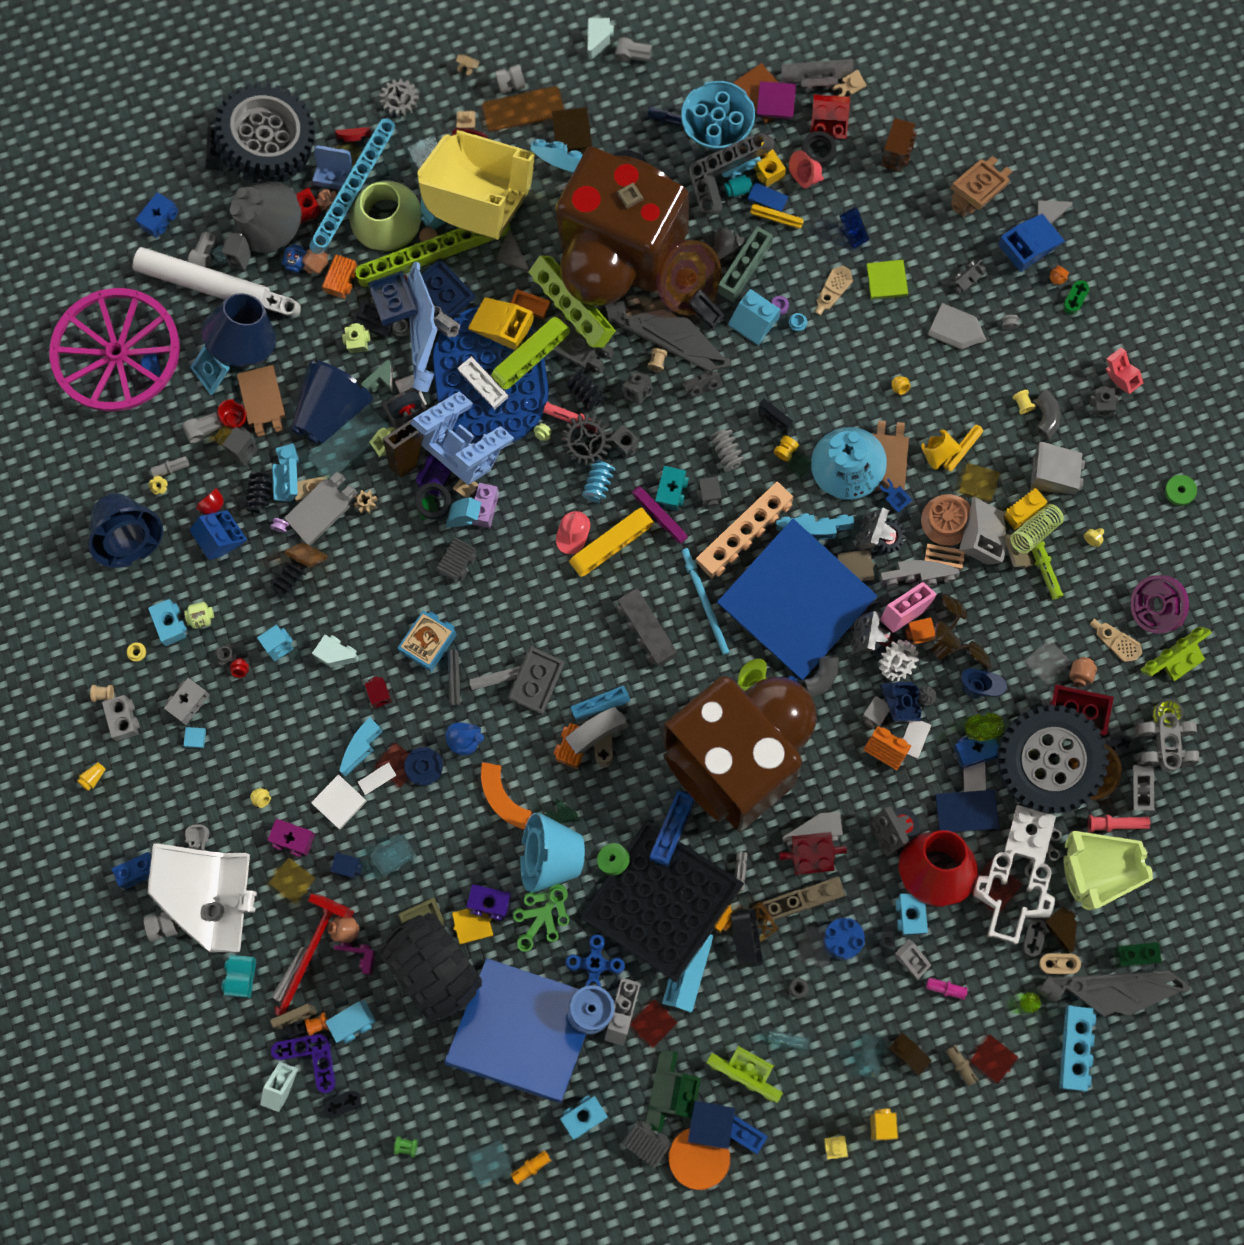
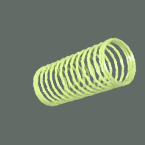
M1046 504L1011 535L1010 539L1013 547L1020 553H1029L1063 523L1064 516L1062 511L1053 504ZM1045 508H1050V509L1054 510V511L1058 514V516L1060 517V523H1059V520H1058L1057 516H1056L1052 511H1050L1049 509H1045ZM1045 510L1051 512L1056 517L1058 523H1056L1054 517L1048 512H1045ZM1046 514L1050 515L1055 523H1053L1052 520L1048 516H1046ZM1016 534H1017V537H1018V539H1019V542H1020L1023 546H1025L1026 548H1029V549H1024L1023 547L1020 546V544L1017 542ZM1019 535L1021 536L1022 540L1030 547H1027L1021 542ZM1014 536H1015V541H1016V543H1017L1018 546H1019L1020 548H1022L1023 550L1019 549V548L1015 545L1014 539H1013Z

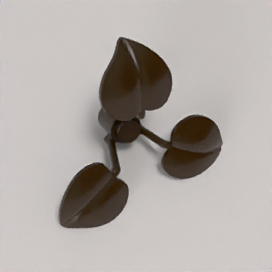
M944 593L942 596L943 604L948 611L955 615V620L950 627L942 621L937 623L935 641L938 643L931 648L933 654L942 660L949 653L953 655L957 651L968 649L969 654L975 660L991 670L990 658L982 646L974 641L961 646L959 638L953 633L952 629L959 619L965 620L967 618V612L957 599Z

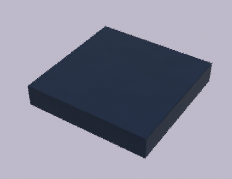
M695 1101L688 1142L729 1150L736 1108Z

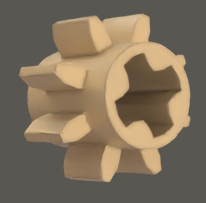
M361 490V494L354 496L358 501L354 503L355 508L360 507L359 511L361 514L364 511L371 514V510L377 508L374 504L377 501V497H372L371 491L366 493Z

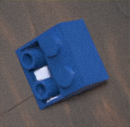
M228 510L200 516L189 530L208 560L226 555L247 540Z

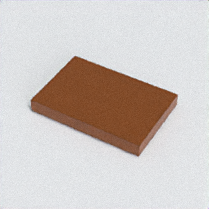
M762 63L733 82V84L746 92V95L753 102L756 114L760 81L778 83ZM760 117L765 124L774 119Z

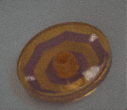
M683 240L672 246L657 276L659 296L670 310L683 315L696 314L686 303L697 290H701L712 302L715 300L718 294V285L722 279L721 264L717 254L709 245L697 240Z

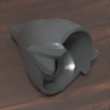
M719 227L714 236L713 252L710 259L713 262H717L733 255L743 245L744 237H740L738 234L734 236V231L729 230L728 227L723 229Z

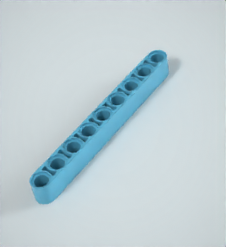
M382 119L314 234L310 242V249L313 253L322 254L329 245L394 132L395 124L392 120ZM358 170H362L364 174L359 173ZM349 184H354L356 188L351 187ZM333 212L338 213L340 216H335ZM324 226L331 228L332 231L326 230ZM316 241H321L323 245H318Z

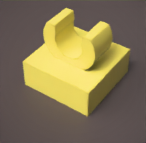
M845 1136L824 1138L827 1159L848 1157Z

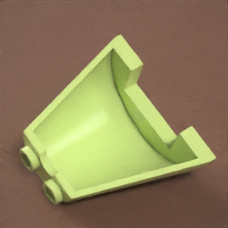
M1079 831L1071 832L1066 840L1065 848H1068L1067 855L1064 856L1066 880L1076 902H1081L1082 908L1086 910L1098 909L1153 880L1152 869L1146 865L1144 860L1147 857V852L1143 847L1142 841Z

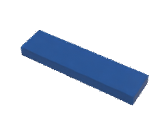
M677 790L649 860L665 866L669 865L695 803V800L689 794Z

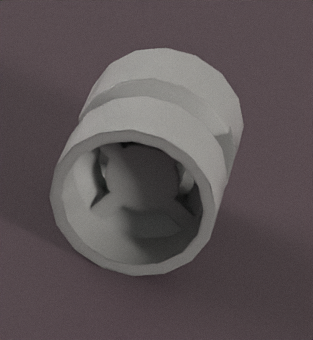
M520 65L510 67L508 71L506 69L495 71L501 94L511 92L513 88L515 90L526 88Z
M161 912L160 916L154 914L144 917L145 931L150 942L162 939L163 935L170 937L179 934V926L165 912Z

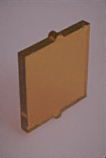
M303 542L286 550L284 553L297 562H301L309 567L328 559V555Z

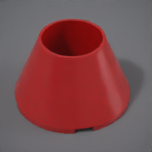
M941 830L918 835L906 844L899 858L898 870L904 887L917 900L930 906L945 907L946 905L957 904L963 901L973 891L978 878V864L972 850L959 835L951 831ZM933 851L946 853L953 858L957 867L950 870L940 869L928 860L926 854Z

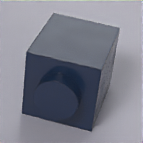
M336 852L330 872L356 880V877L361 874L363 865L359 858Z

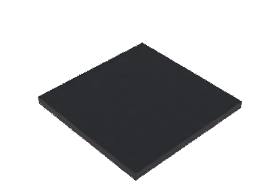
M646 820L626 849L629 854L627 868L618 875H608L579 918L675 983H678L744 883L680 841L677 843L668 866L649 860L661 829Z

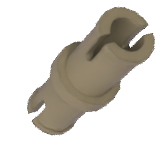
M957 1045L945 1051L955 1065L954 1069L956 1072L959 1071L968 1087L979 1080L968 1065L969 1061L964 1059Z

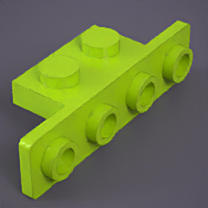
M1202 626L1194 628L1185 638L1179 639L1171 648L1163 650L1158 657L1148 661L1140 669L1141 672L1148 676H1153L1165 668L1170 679L1176 681L1205 660L1198 643L1212 634L1211 630Z
M739 1046L730 1062L714 1053H711L706 1062L713 1070L725 1073L731 1080L741 1082L749 1090L759 1092L769 1101L778 1103L783 1094L782 1091L766 1083L774 1065Z

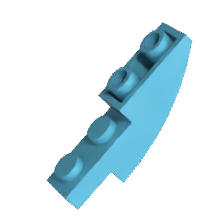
M536 139L530 142L531 151L553 166L574 172L583 155L579 151L567 152V145L559 141L546 143L545 140Z
M801 514L794 518L816 540L836 539L837 531L853 529L854 526L853 516L840 515L836 519L830 520L829 518H821L817 522H815L814 515ZM780 518L776 521V530L781 532L793 518Z

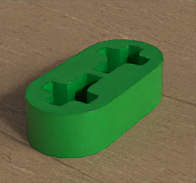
M1079 280L1073 284L1063 306L1066 313L1070 315L1078 313L1089 292L1087 282ZM1079 287H1082L1083 290L1081 291L1080 295H1077L1076 293ZM1073 299L1076 300L1075 306L1070 308Z

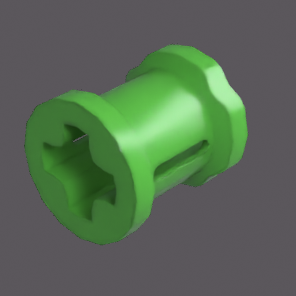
M397 1136L394 1154H408L415 1158L418 1139L412 1141L401 1139L400 1136Z

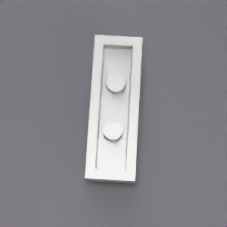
M472 356L457 368L462 376L494 410L508 399V395Z

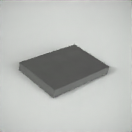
M529 646L507 699L542 715L565 661Z

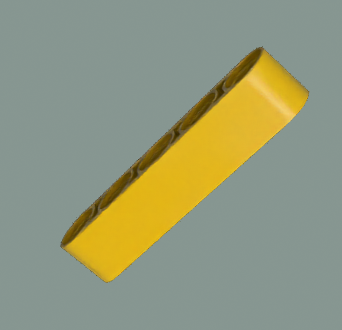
M643 507L639 508L575 554L569 560V563L578 575L583 577L653 526L654 521Z

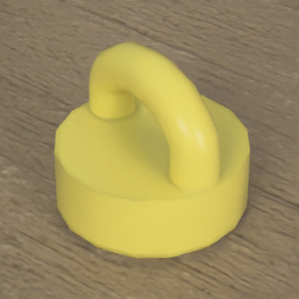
M1089 529L1084 534V539L1091 546L1099 547L1104 541L1102 537L1104 529Z

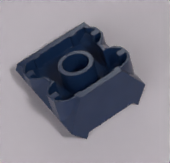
M893 682L879 685L894 722L921 721V708L916 700L919 698V689L912 682Z

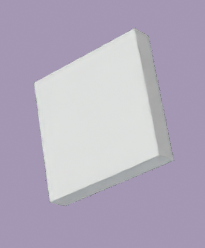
M338 774L313 800L312 804L336 827L341 829L367 801Z

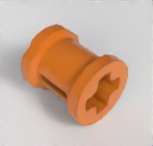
M321 1013V1016L313 1019H305V1025L310 1036L324 1029L326 1031L330 1030L325 1022L328 1020L325 1013Z

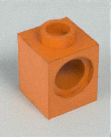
M931 617L908 623L905 635L912 645L935 639V629Z

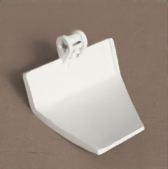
M158 843L153 844L148 894L177 925L207 951L217 953L240 952L244 913H252L256 909L254 908V898L257 896V892L246 890L250 854L217 853ZM211 902H219L224 907V916L217 922L208 920L205 915V908Z

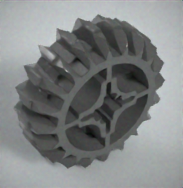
M585 414V420H583L581 415H578L579 421L577 422L575 418H572L571 421L574 425L572 426L567 423L566 427L570 430L562 431V433L567 434V437L561 438L562 441H567V444L562 445V447H569L570 449L565 452L566 455L572 452L571 460H574L577 456L579 457L577 460L579 464L582 459H585V465H588V459H591L593 464L595 463V457L601 461L602 456L600 453L606 456L608 453L604 448H611L610 445L606 444V441H612V438H606V435L611 434V431H604L608 424L601 426L600 424L603 419L600 418L596 422V415H593L591 420H589V414ZM585 424L594 425L600 432L590 433ZM580 426V438L572 441L574 429ZM584 434H586L587 437L596 436L595 438H592V441H589V446L586 442H578L582 440V438H584ZM602 438L601 447L594 453L593 441ZM583 445L588 455L579 453L574 446Z

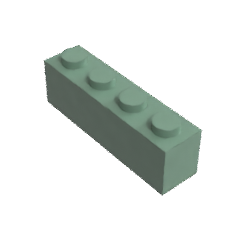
M758 226L756 227L719 283L718 294L735 302L771 247L772 234Z

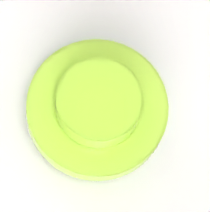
M541 423L534 428L536 438L541 441H548L550 439L552 431L547 425Z

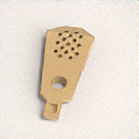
M845 266L832 269L817 300L819 306L814 311L816 314L821 316L825 309H830L853 283L850 269ZM829 296L830 300L826 301L824 297Z
M1095 619L1090 623L1097 630L1096 635L1124 663L1136 661L1142 654L1141 644L1125 633L1120 632L1107 623L1100 624ZM1105 630H1109L1111 632V636H1106L1104 633Z

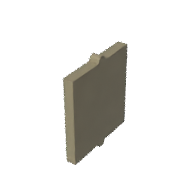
M1011 535L1003 536L1014 567L1025 569L1035 566L1031 552L1027 554L1020 553L1013 547L1010 539ZM1016 535L1017 542L1020 544V546L1024 549H1028L1019 542V539ZM1019 535V538H1020L1021 542H1022L1024 545H1026L1027 547H1029V546L1022 540L1021 536ZM1014 536L1013 539H1014L1015 545H1016L1019 549L1023 550V549L1020 548V547L1018 546V544L1016 543V541H1015V536Z
M870 550L837 553V559L862 582L875 580L873 572L874 563H872Z

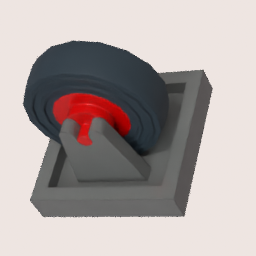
M413 387L382 403L395 429L428 410L417 389Z
M890 806L868 821L870 830L876 836L879 846L886 857L916 838L920 831L918 817L914 812L903 807L893 810Z

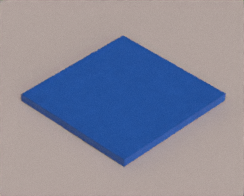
M793 518L716 603L802 681L819 663V657L827 654L875 600L877 595Z
M486 958L479 975L482 979V986L476 990L477 994L467 1005L445 1059V1065L561 1104L586 1034L578 1032L572 1027L567 1015L569 1002L579 989ZM590 1008L588 1009V1011L593 1012L594 1009Z

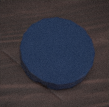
M419 747L412 750L404 762V771L407 778L413 784L429 786L441 777L443 762L440 755L428 747Z

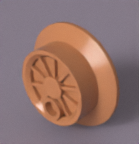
M951 494L940 495L932 499L925 506L921 516V525L926 536L939 545L952 546L961 543L971 508L970 504L963 498Z

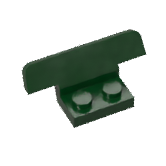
M662 1051L659 1054L646 1122L652 1127L651 1130L661 1133L666 1113L692 1118L701 1082L700 1077L674 1072L678 1052Z

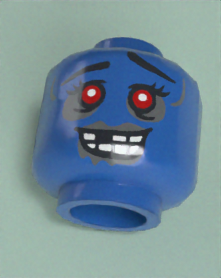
M292 244V247L285 248L282 264L286 267V270L296 273L304 270L302 259L306 251L303 250V246Z

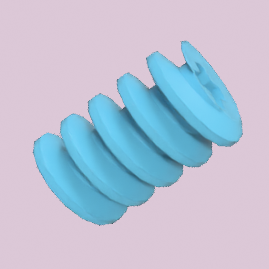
M595 460V463L591 466L592 470L589 472L590 477L587 478L588 484L584 486L586 491L582 492V496L589 501L600 503V499H606V495L602 494V492H608V488L604 485L611 484L607 478H613L609 471H615V468L606 462Z

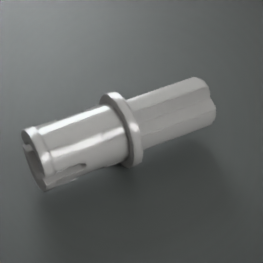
M186 457L170 462L167 460L166 463L151 467L153 477L166 474L172 475L174 471L188 467L189 462Z

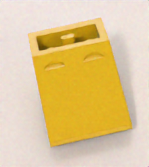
M484 297L468 330L516 350L521 346L534 321L533 312L513 303Z

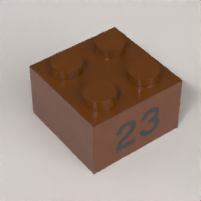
M894 118L884 148L881 167L902 172L903 167L908 166L917 131H914L915 123Z

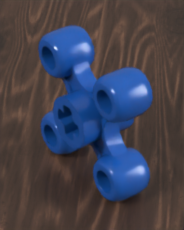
M598 934L593 935L589 940L591 954L587 958H580L572 954L565 961L566 967L570 971L585 969L589 973V979L585 986L596 984L598 987H601L599 976L602 972L610 971L615 975H619L625 969V963L622 959L605 960L602 957L601 951L604 948L605 940ZM596 940L601 942L599 945H594ZM575 960L577 963L576 965H571L570 961ZM592 961H595V963H596V962L598 961V962H599V967L596 968V967L594 966V967L592 968V963H591V962H592ZM615 964H619L621 967L619 969H615L613 966Z

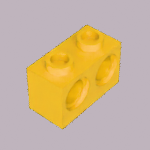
M773 149L761 155L764 158L756 163L754 167L758 180L761 183L763 182L766 187L785 177L786 168ZM772 170L773 173H767L766 171Z

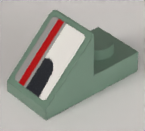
M389 360L384 362L361 383V386H364L370 394L376 392L381 384L392 392L393 367Z

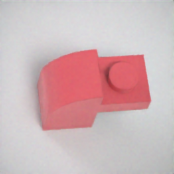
M1119 348L1107 358L1109 365L1106 368L1107 374L1120 389L1131 394L1143 384L1140 370L1129 363L1126 350Z

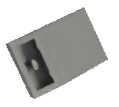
M974 497L959 551L987 565L1003 563L1007 548L1003 537L1006 535L1004 512Z

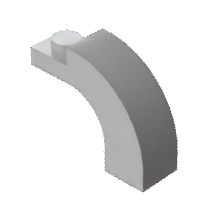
M613 707L594 716L575 729L565 739L574 752L578 754L585 752L605 736L613 732L622 731L629 725L626 722L625 716L616 707Z

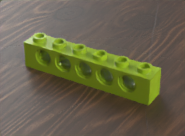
M540 255L529 270L533 281L541 286L544 294L553 300L554 305L565 314V318L576 327V331L583 335L589 346L593 348L605 347L616 330L595 306L578 301L567 291L561 278L560 265L552 256Z

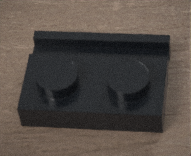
M363 300L356 319L353 321V324L363 325L366 331L368 330L384 338H388L393 323L383 326L376 305Z
M763 398L758 408L760 418L765 422L769 421L779 433L788 435L792 430L793 420Z

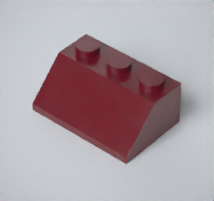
M1055 684L1049 705L1065 706V708H1073L1078 713H1083L1086 715L1085 718L1091 719L1095 723L1093 724L1095 728L1100 729L1102 732L1100 736H1106L1114 697Z

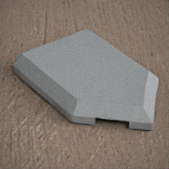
M944 303L941 304L928 336L961 350L977 343L986 342L977 317Z

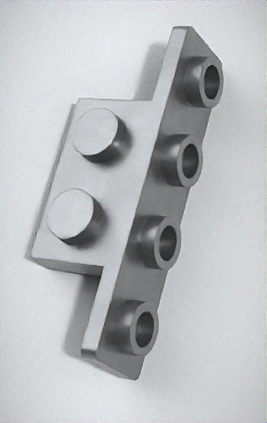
M852 59L781 65L783 83L800 82L801 86L806 89H813L815 86L833 87V85L838 84V79H843L854 72Z

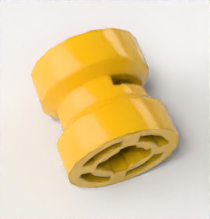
M783 436L780 440L781 444L773 452L781 460L789 462L792 458V453L798 449L799 444L791 437Z

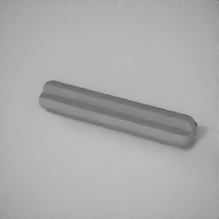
M521 666L470 679V687L472 690L516 679Z
M300 948L274 991L272 998L276 1001H283L307 948Z

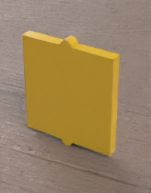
M468 909L452 912L455 923L454 930L457 931L459 944L493 936L490 923L492 919H490L489 915L482 913V916H475L470 914L471 911Z

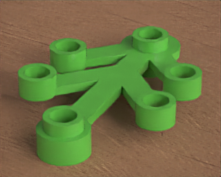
M557 884L550 887L548 892L539 894L528 892L525 894L524 903L528 906L534 905L535 902L548 901L542 907L528 910L518 908L514 910L513 918L517 922L536 917L526 934L518 937L517 946L519 950L527 952L532 949V938L544 921L547 927V940L550 942L558 940V931L554 927L551 910L556 904L559 914L557 917L558 924L561 926L568 925L569 916L564 907V901L568 896L565 886ZM560 891L561 894L559 896L554 895V892ZM527 897H533V898H534L533 901H531V902H528V901L526 900ZM517 913L523 914V916L520 918L516 917L515 915ZM566 917L567 920L565 922H561L560 918ZM555 933L556 936L554 938L549 937V934ZM523 939H528V943L523 944L521 941Z

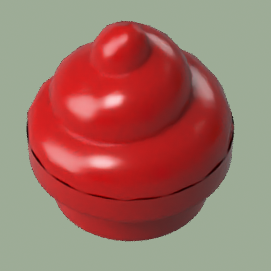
M238 658L230 664L231 675L236 678H243L249 672V665L243 658Z

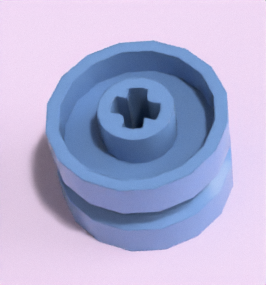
M595 985L585 986L579 989L571 998L567 1008L568 1020L578 1032L596 1034L602 1031L611 1021L614 1014V1001L605 989ZM593 1008L594 1011L589 1012L588 1009Z

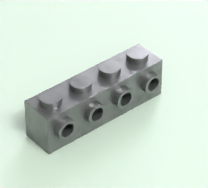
M638 588L618 599L619 606L617 609L622 617L626 616L628 619L627 625L632 633L636 632L638 635L637 642L642 649L646 648L649 653L646 656L652 665L655 664L659 668L678 657L675 647Z

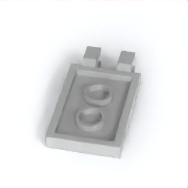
M336 472L330 479L327 478L320 482L284 517L309 546L350 508L348 505L349 501L358 493L350 485L340 493L337 488L346 480L341 473Z

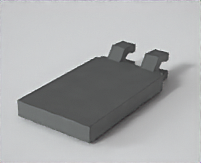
M557 312L555 317H558L570 328V333L552 352L583 369L591 367L593 370L602 373L605 369V366H603L604 362L596 357L601 352L604 356L611 359L615 353L613 351L614 348L608 344L605 347L593 348L589 346L583 335L576 331V327L564 315Z

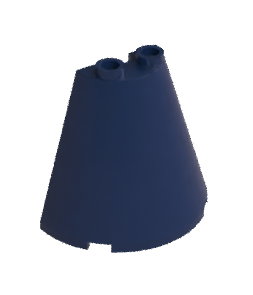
M313 360L307 367L291 430L297 435H308L307 439L315 444L318 442L324 445L370 404L373 397L364 386L360 388L358 383H356L357 380L349 374L322 361L315 363Z

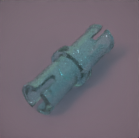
M770 1030L767 1042L783 1045L788 1049L793 1047L808 1051L810 1038L795 1036L791 1032L786 1034Z

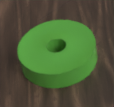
M1186 475L1172 477L1165 486L1166 498L1177 506L1188 505L1197 494L1195 482ZM1178 488H1182L1184 493H1180Z
M611 843L600 850L597 863L605 874L611 876L618 875L627 868L629 854L622 845Z

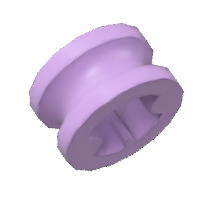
M273 518L272 521L274 523L270 525V528L280 533H286L287 530L285 528L289 526V523L279 518Z

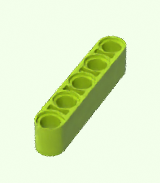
M558 317L551 318L493 370L491 378L504 390L509 389L561 343L570 333V328Z

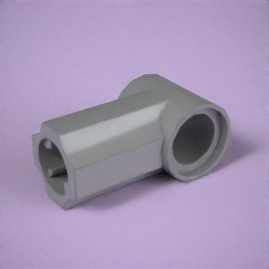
M629 38L618 39L615 58L622 62H628L630 59L650 62L652 45L634 43Z
M209 232L202 233L195 250H191L188 262L209 268L212 262V252L218 241L217 237Z
M434 306V323L437 331L442 332L447 337L454 338L460 329L459 323L445 315L440 307Z
M216 412L200 419L187 420L182 424L190 443L199 442L204 439L205 435L223 428Z

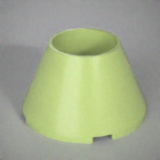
M393 181L376 182L368 185L357 194L350 208V225L356 238L366 247L384 252L398 250L409 244L417 235L422 217L421 206L415 194L406 186ZM380 200H392L398 203L395 213L386 219L377 220L368 216L370 208Z

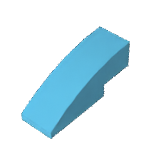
M470 497L454 502L450 506L445 527L472 525V521H478L482 502Z
M370 717L359 728L346 749L340 767V772L345 777L374 751L369 744L383 732Z

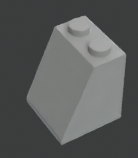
M1039 442L1033 455L1031 490L1037 488L1038 491L1076 495L1079 489L1083 487V478H1080L1081 471L1084 470L1085 460H1082V453Z

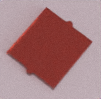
M394 742L390 749L383 753V757L375 765V768L379 769L389 762L396 774L390 780L401 788L408 780L404 771V762L409 753Z
M654 999L630 1025L640 1034V1038H644L654 1048L678 1022L668 1013V1009H664Z
M989 1035L983 1044L977 1047L978 1050L970 1059V1062L999 1084L1005 1074L1011 1071L1010 1068L1018 1056L993 1036Z

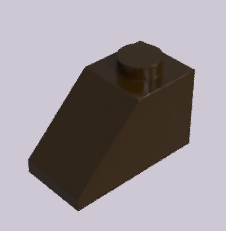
M1063 906L1046 919L1044 923L1066 953L1070 954L1075 950L1077 921L1074 919L1076 918L1074 912L1070 908L1066 909Z
M900 1033L887 1049L918 1076L932 1061L904 1033Z

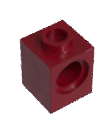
M373 677L367 683H364L374 709L392 703L383 677Z

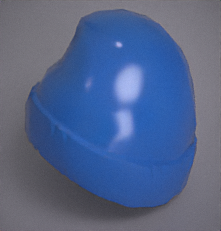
M453 723L449 725L445 733L449 748L461 756L474 753L478 744L484 740L481 728L469 723Z

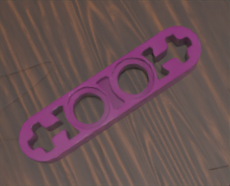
M637 486L631 492L642 507L677 543L682 544L688 538L686 533L643 488Z

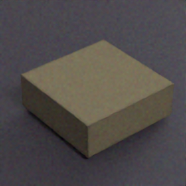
M634 183L617 191V195L626 209L643 201V196Z

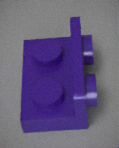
M429 454L425 460L426 466L423 471H419L416 477L417 485L420 488L427 483L436 482L445 486L452 471L436 457ZM436 490L428 491V493L433 494L437 497H439L441 494L439 491Z

